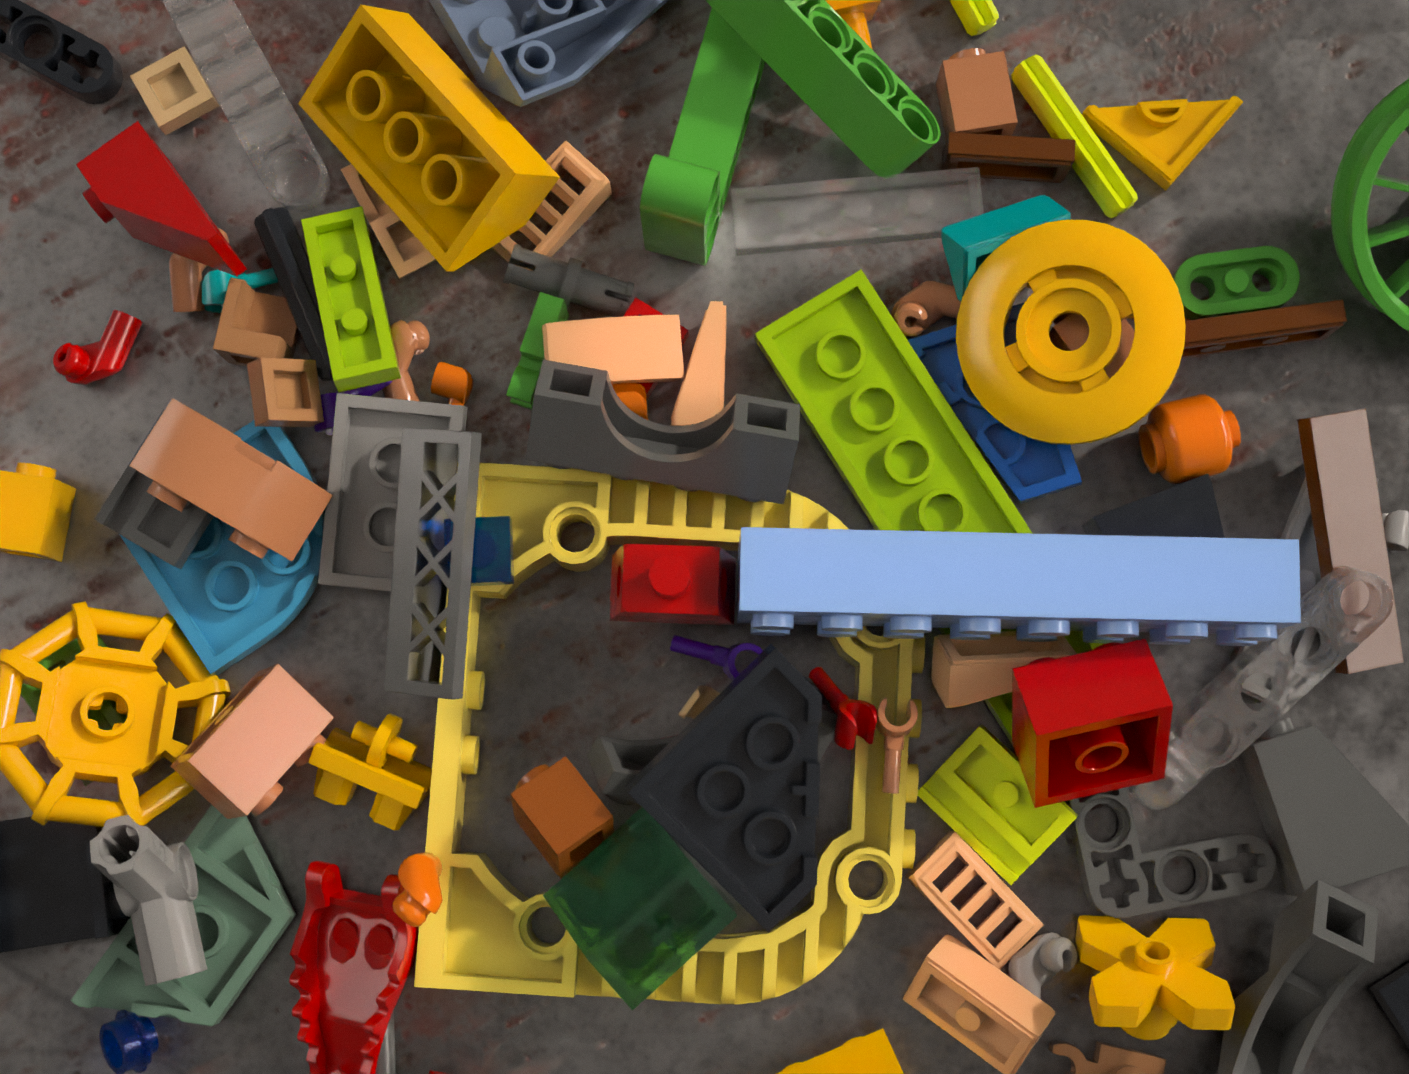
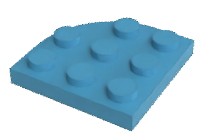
M253 420L233 433L240 437L242 441L271 459L280 461L318 485L310 468L282 427L255 426V421ZM325 510L293 561L288 560L271 549L268 550L263 560L228 540L235 528L215 516L182 569L172 566L125 537L121 536V538L209 673L218 676L282 632L298 616L309 601L319 580Z

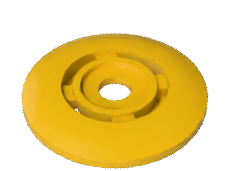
M1066 219L1047 222L1028 228L1005 241L983 261L969 281L957 316L956 344L958 359L972 393L998 422L1012 431L1030 439L1050 444L1076 445L1092 443L1112 437L1130 428L1145 417L1167 392L1179 369L1184 350L1186 330L1184 308L1178 287L1168 268L1157 254L1141 240L1114 226L1090 220ZM1025 287L1032 289L1033 293L1025 301L1018 315L1016 324L1017 342L1006 346L1005 327L1014 301ZM1064 313L1079 314L1089 325L1087 341L1080 348L1073 351L1058 349L1052 344L1049 337V329L1052 322ZM1127 318L1133 319L1135 332L1131 350L1121 368L1109 379L1104 369L1110 365L1119 350L1122 338L1121 321Z

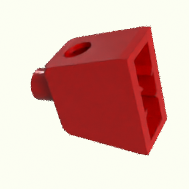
M623 544L612 555L610 621L734 625L736 559L721 547Z

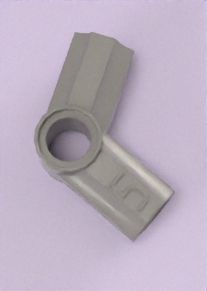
M129 815L106 820L98 836L90 840L91 863L113 882L116 899L125 916L132 919L145 986L208 970L193 901L198 895L197 872L187 845L183 842H178L166 846L147 826L138 825Z

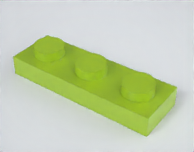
M359 206L301 219L333 381L338 393L400 379L398 361L363 207Z

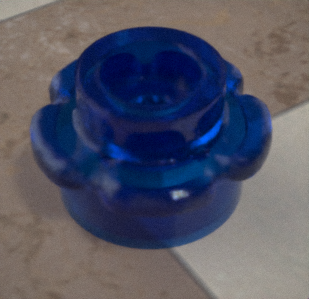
M124 1009L116 1013L115 1020L103 1024L100 1028L99 1039L102 1053L107 1064L116 1074H123L131 1070L136 1073H142L147 1070L148 1065L152 1061V1054L156 1053L159 1047L156 1029L148 1017H139L136 1013L128 1012Z

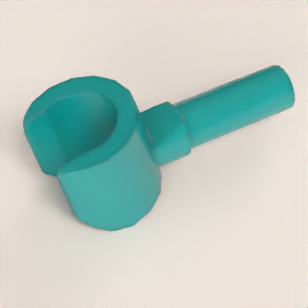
M273 268L249 274L242 273L237 277L220 270L210 271L202 280V303L205 305L207 312L221 313L231 277L245 280L252 289L277 283L278 280Z

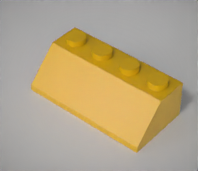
M360 4L298 103L446 272L456 271L525 226L560 178L409 13Z

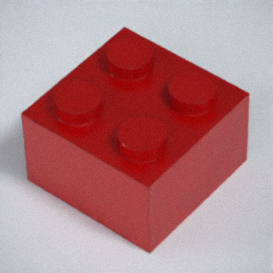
M1146 638L1123 644L1118 642L1106 643L1092 651L1057 659L1053 657L1039 658L1025 666L1012 668V744L1035 808L1165 778L1173 703Z

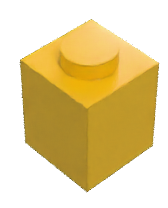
M18 462L16 472L0 470V553L62 562L76 488L55 479L56 469Z

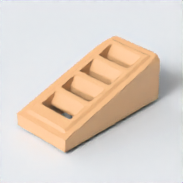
M564 141L547 158L546 162L560 176L550 191L569 208L561 215L544 199L535 212L550 224L552 229L545 235L530 220L519 229L521 233L537 246L533 250L534 252L548 257H552L612 195L609 179L567 141ZM568 172L585 187L580 195L561 180ZM508 236L491 247V249L509 264L514 245L517 243Z
M710 301L709 307L705 311L684 375L685 378H683L671 415L670 426L696 424L715 416L724 409L727 312L723 301Z
M1016 631L991 634L988 640L950 639V634L938 635L934 637L931 679L945 708L960 707L1012 692V668L1025 666L1039 658L1053 657L1057 659L1077 653L1064 636H1057V641L1028 642L1016 640Z
M949 831L905 875L919 892L975 949L999 970L1044 925L955 831ZM958 857L966 866L939 891L932 882ZM977 876L984 884L958 910L950 901ZM994 894L1002 903L975 928L968 919ZM1012 912L1020 922L994 948L986 938Z

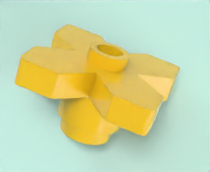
M1090 915L1078 917L1075 941L1080 962L1100 971V973L1091 978L1089 991L1091 1012L1094 1023L1097 1026L1121 1027L1127 1034L1142 1040L1163 1038L1177 1024L1178 1020L1190 1029L1195 1030L1231 1029L1235 1003L1228 981L1205 971V969L1212 965L1216 946L1207 920L1167 918L1147 938L1119 918Z

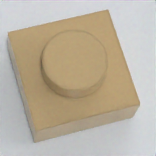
M185 47L130 75L155 122L165 135L219 107L218 102Z

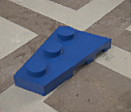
M1024 302L1012 307L1005 327L1006 346L1017 342L1016 324ZM957 324L908 340L967 433L1020 504L1082 485L1080 473L1070 445L1050 444L1018 434L998 422L981 405L972 393L960 366L956 344Z

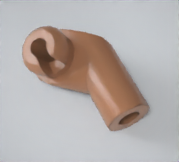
M925 281L898 299L892 309L891 316L905 336L914 337L920 335L943 316L957 319L961 301L957 299L954 286L936 281Z
M399 320L392 324L390 329L401 378L392 380V383L383 388L382 391L385 398L420 401L408 368L413 355L422 354L428 348L430 343L429 332L419 321L413 320L406 323L403 320Z

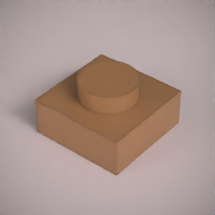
M260 357L247 364L255 426L312 427L324 422L316 360Z

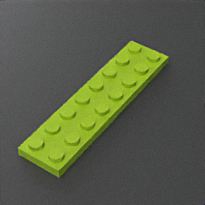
M862 269L755 333V342L794 403L800 404L801 414L875 530L1033 534ZM938 628L942 635L950 634V628ZM1001 629V632L1016 631V629ZM1070 631V635L1064 636L1077 654L1092 651L1104 644L1083 642V631ZM1012 692L984 700L1012 744Z

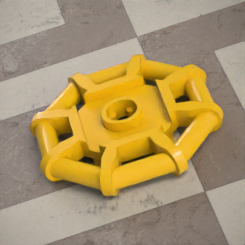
M86 601L72 604L71 611L10 650H0V771L32 810L31 819L43 826L48 821L104 827L106 820L124 815H129L138 825L144 826L193 791L194 788L175 771L139 796L133 778L148 772L153 764L163 757L173 764L189 746L172 739L177 708L197 707L192 737L193 742L224 709L225 699L231 695L229 683L227 680L219 679L217 675L209 673L170 614L166 613L161 618L88 607ZM97 634L141 640L144 643L140 652L98 646ZM77 638L81 652L75 655L74 661L61 669L58 666L51 672L39 664L40 661ZM162 651L167 654L190 684L175 689L169 681L168 684L157 672L158 667L154 663ZM22 684H28L41 689L36 721L15 724ZM103 700L115 701L117 712L127 715L126 721L124 723H115L112 730L99 729L98 721L89 719L87 715L89 710H100ZM37 741L40 742L47 751L50 761L60 768L51 779L49 785H47L19 748ZM75 779L117 784L118 802L67 796Z

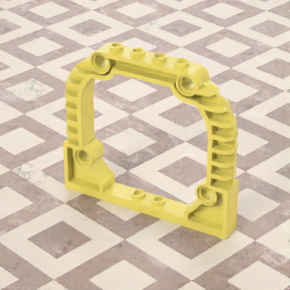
M480 463L463 698L454 700L438 698L425 852L436 855L441 861L442 872L439 882L443 901L436 914L431 912L427 916L426 921L419 926L414 987L572 998L575 995L706 1004L761 1002L795 990L812 980L826 969L845 949L857 931L864 914L880 913L894 903L899 896L902 884V868L913 869L915 861V830L904 829L906 803H916L918 796L919 768L918 764L908 763L909 737L919 738L921 732L922 701L921 699H911L912 673L923 672L925 636L924 638L917 639L885 638L872 634L865 626H863L862 631H857L856 637H829L839 656L855 667L854 699L869 702L878 709L882 700L887 698L885 717L889 723L895 726H903L907 723L906 711L910 699L917 706L918 716L916 723L910 733L904 737L899 793L882 792L885 759L884 736L876 728L873 744L870 745L862 737L856 735L854 748L851 749L847 829L830 838L818 853L817 885L811 890V901L805 907L781 920L770 932L762 929L732 934H711L583 923L582 912L576 901L567 894L553 890L541 892L529 899L499 872L486 853L461 852L467 774L476 775L480 753L479 736L470 735L472 709H482L485 690L484 671H475L481 597L506 599L521 583L554 561L571 571H589L601 564L608 555L610 545L721 547L724 550L738 551L741 527L848 529L836 516L812 500L789 490L786 492L784 504L766 501L749 502L737 496L702 490L685 491L673 485L639 479L621 480L610 474L575 468L557 469L545 466ZM452 522L451 540H452V536H453V522ZM573 522L588 523L594 528L593 542L581 552H570L561 547L560 538L566 526ZM447 588V594H446V606H445V608L448 606V592H449L448 588ZM442 654L439 682H442L444 656ZM870 860L879 865L882 870V887L871 897L862 898L855 896L849 887L848 878L850 871L859 862ZM551 907L562 914L565 919L566 930L560 941L547 943L536 937L532 930V919L539 908Z

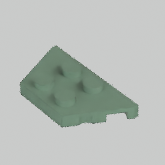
M211 805L184 842L191 852L197 872L198 895L193 901L208 970L145 986L132 919L130 917L70 1000L78 1007L109 1008L129 1011L132 1015L152 1018L160 1016L176 1018L181 1022L214 1026L220 1023L296 916L247 816L227 819Z

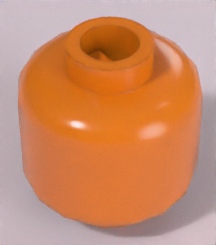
M1199 394L1157 405L1149 412L1147 424H1143L1139 428V445L1146 467L1152 474L1159 473L1164 480L1171 484H1181L1205 474H1209L1210 477L1226 471L1232 460L1233 448L1239 447L1241 443L1240 427L1234 413L1231 410L1223 411L1218 402L1206 394Z

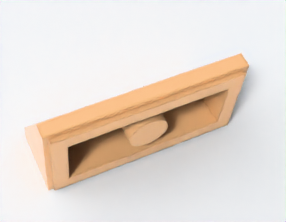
M949 934L945 935L926 956L902 998L1003 1074H1016L1055 1016V1011L1052 1007Z

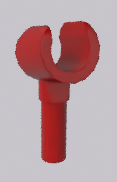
M822 667L814 668L809 673V678L837 714L833 736L834 742L838 746L850 750L854 748L857 735L862 737L868 744H873L877 724L876 707L863 700L849 699L846 694L841 692Z

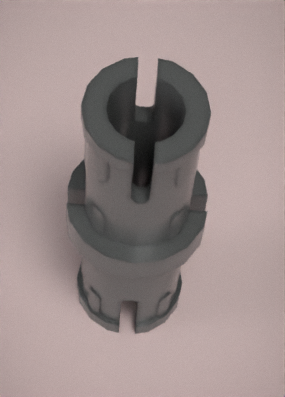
M518 244L514 245L503 283L506 284L511 283L539 293L543 292L565 300L567 308L569 303H573L612 317H623L628 309L629 303L627 301L632 296L635 284L582 268V261L570 257L567 263L522 248Z

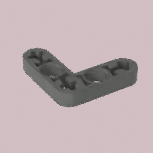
M1127 787L1112 790V795L1095 794L1081 800L1077 798L1064 801L1078 814L1077 818L1070 824L1084 893L1089 904L1097 912L1107 916L1128 918L1254 893L1264 889L1274 877L1276 856L1272 847L1263 838L1253 834L1231 833L1141 851ZM1098 804L1111 807L1119 819V828L1116 835L1106 842L1093 840L1085 829L1084 819L1087 812ZM1238 845H1241L1244 853L1256 854L1257 865L1248 868L1249 879L1244 880L1243 875L1238 872L1225 871L1215 873L1213 875L1219 886L1212 889V869L1203 853L1204 850L1211 849L1210 861L1214 862L1236 858L1238 855ZM1125 846L1127 858H1113L1118 877L1130 879L1132 890L1122 893L1123 904L1116 906L1113 898L1102 896L1100 893V885L1110 882L1107 862L1098 861L1093 864L1091 852L1112 853ZM1176 856L1187 858L1196 870L1194 886L1183 894L1171 892L1163 881L1162 871L1165 864Z

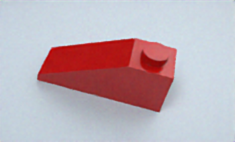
M138 121L76 164L91 186L82 194L105 224L116 218L135 239L236 277L247 270L170 160Z

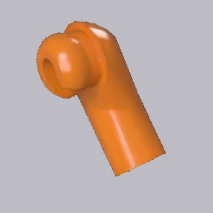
M422 852L409 855L399 866L398 877L405 890L394 899L393 911L412 927L421 926L431 912L436 914L443 901L439 882L442 864L440 859L432 853Z

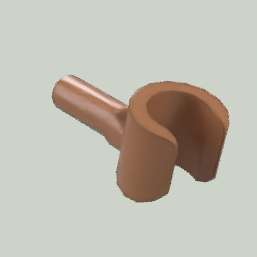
M884 698L877 709L876 724L877 730L884 736L885 759L882 792L898 794L904 737L914 727L918 711L917 706L910 699L906 711L907 723L903 726L892 725L885 717L887 698Z

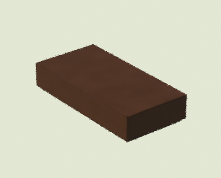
M949 132L942 152L941 173L944 176L1061 183L1075 161V140Z

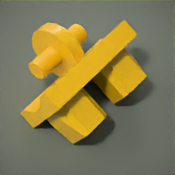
M391 713L384 718L379 728L360 720L354 726L352 734L335 727L324 744L318 742L314 745L308 761L309 764L318 767L313 791L315 797L334 805H346L353 798L357 784L377 792L369 816L374 822L394 831L399 830L406 823L414 809L430 794L432 768L413 760L418 745L399 737L403 719Z

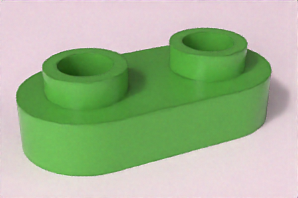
M1259 246L1195 255L1187 259L1172 276L1180 293L1184 316L1190 320L1280 308L1294 296L1300 282V273L1295 260L1286 251L1274 246ZM1259 274L1266 277L1270 283V290L1262 292L1256 289L1252 282L1253 275ZM1198 282L1205 285L1209 291V298L1207 300H1200L1194 297L1190 289L1191 283Z

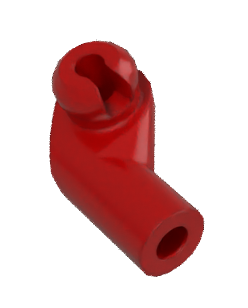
M113 310L100 341L81 347L66 343L57 349L53 357V366L56 372L65 376L66 380L70 383L81 385L117 374L124 367L143 322L127 313Z

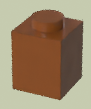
M566 756L550 767L547 764H543L530 770L520 779L516 790L510 794L515 820L560 879L615 841L613 815Z

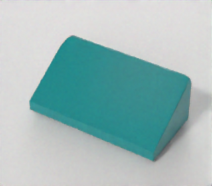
M1039 195L943 227L941 229L942 245L957 299L959 301L962 300L969 281L979 266L1005 241L1037 225L1066 219L1071 220V212L1050 197Z

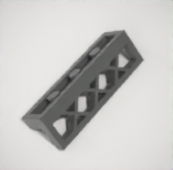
M402 428L384 691L451 700L463 698L482 433ZM452 522H453V536H452V540H451ZM447 588H448V590H449V592H448V606L445 608V606H446V594H447ZM442 654L444 656L442 682H439Z

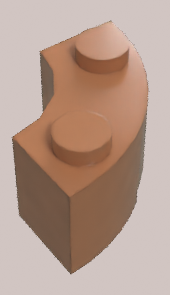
M174 398L171 399L130 464V467L153 480L146 492L180 512L183 511L188 501L235 528L228 540L262 560L268 550L271 549L288 560L293 561L333 497L332 494L280 461L271 459L242 441L237 435Z

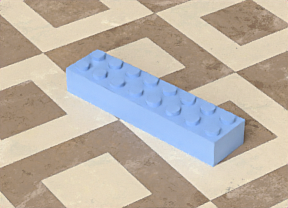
M741 527L738 544L737 623H751L750 634L763 636L790 635V630L794 629V624L817 625V636L856 637L857 631H862L863 626H884L883 637L917 639L924 638V633L932 632V627L950 628V639L988 640L991 634H1000L1001 629H1016V640L1028 642L1057 641V636L1070 635V631H1083V642L1121 643L1124 642V638L1138 637L1139 632H1149L1150 644H1190L1191 639L1208 638V634H1216V645L1253 646L1257 645V641L1277 640L1278 629L1301 623L1299 539Z

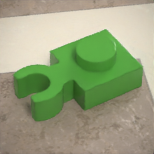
M543 292L539 293L520 348L521 358L507 390L506 396L511 398V404L532 410L542 361L545 360L542 325L569 321V313L565 300Z

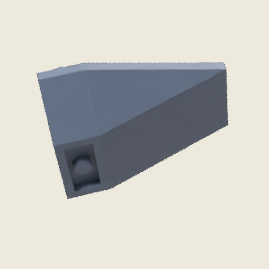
M429 0L479 87L519 107L574 86L668 1Z

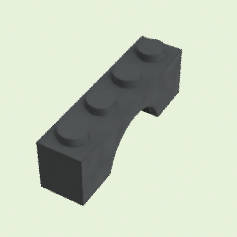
M543 360L534 393L525 460L545 463L557 469L575 468L610 474L621 480L639 479L668 484L685 491L702 490L737 496L749 502L766 501L784 504L799 442L800 404L736 393L724 409L705 421L685 426L662 425L644 419L631 411L617 396L608 371Z

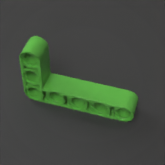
M705 0L876 175L884 179H894L939 141L941 135L940 127L929 108L825 0Z
M713 8L710 12L669 156L654 154L640 201V217L645 250L703 266L707 265L765 66V61Z

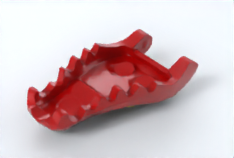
M313 861L309 864L306 872L304 912L290 951V956L295 961V969L290 975L289 982L291 986L300 992V999L294 1005L291 1012L292 1016L299 1018L300 1021L297 1040L309 1046L306 1061L310 1067L309 1074H376L377 1061L389 1021L416 958L419 927L408 925L393 911L394 899L405 890L399 881L398 874H390L386 877L380 896L343 889L340 870L336 864Z

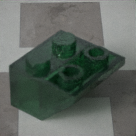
M640 807L543 894L584 956L632 1011L737 917L733 903L688 852L643 807Z

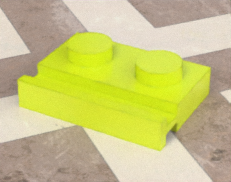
M983 724L964 741L918 790V796L1010 885L1035 862L1078 816L1065 802L1035 808L1018 758Z

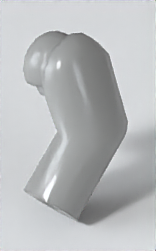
M1051 932L1037 935L1012 956L1008 965V976L1041 999V986L1061 970L1069 972L1074 968L1077 961V949L1072 941L1061 937L1057 933Z

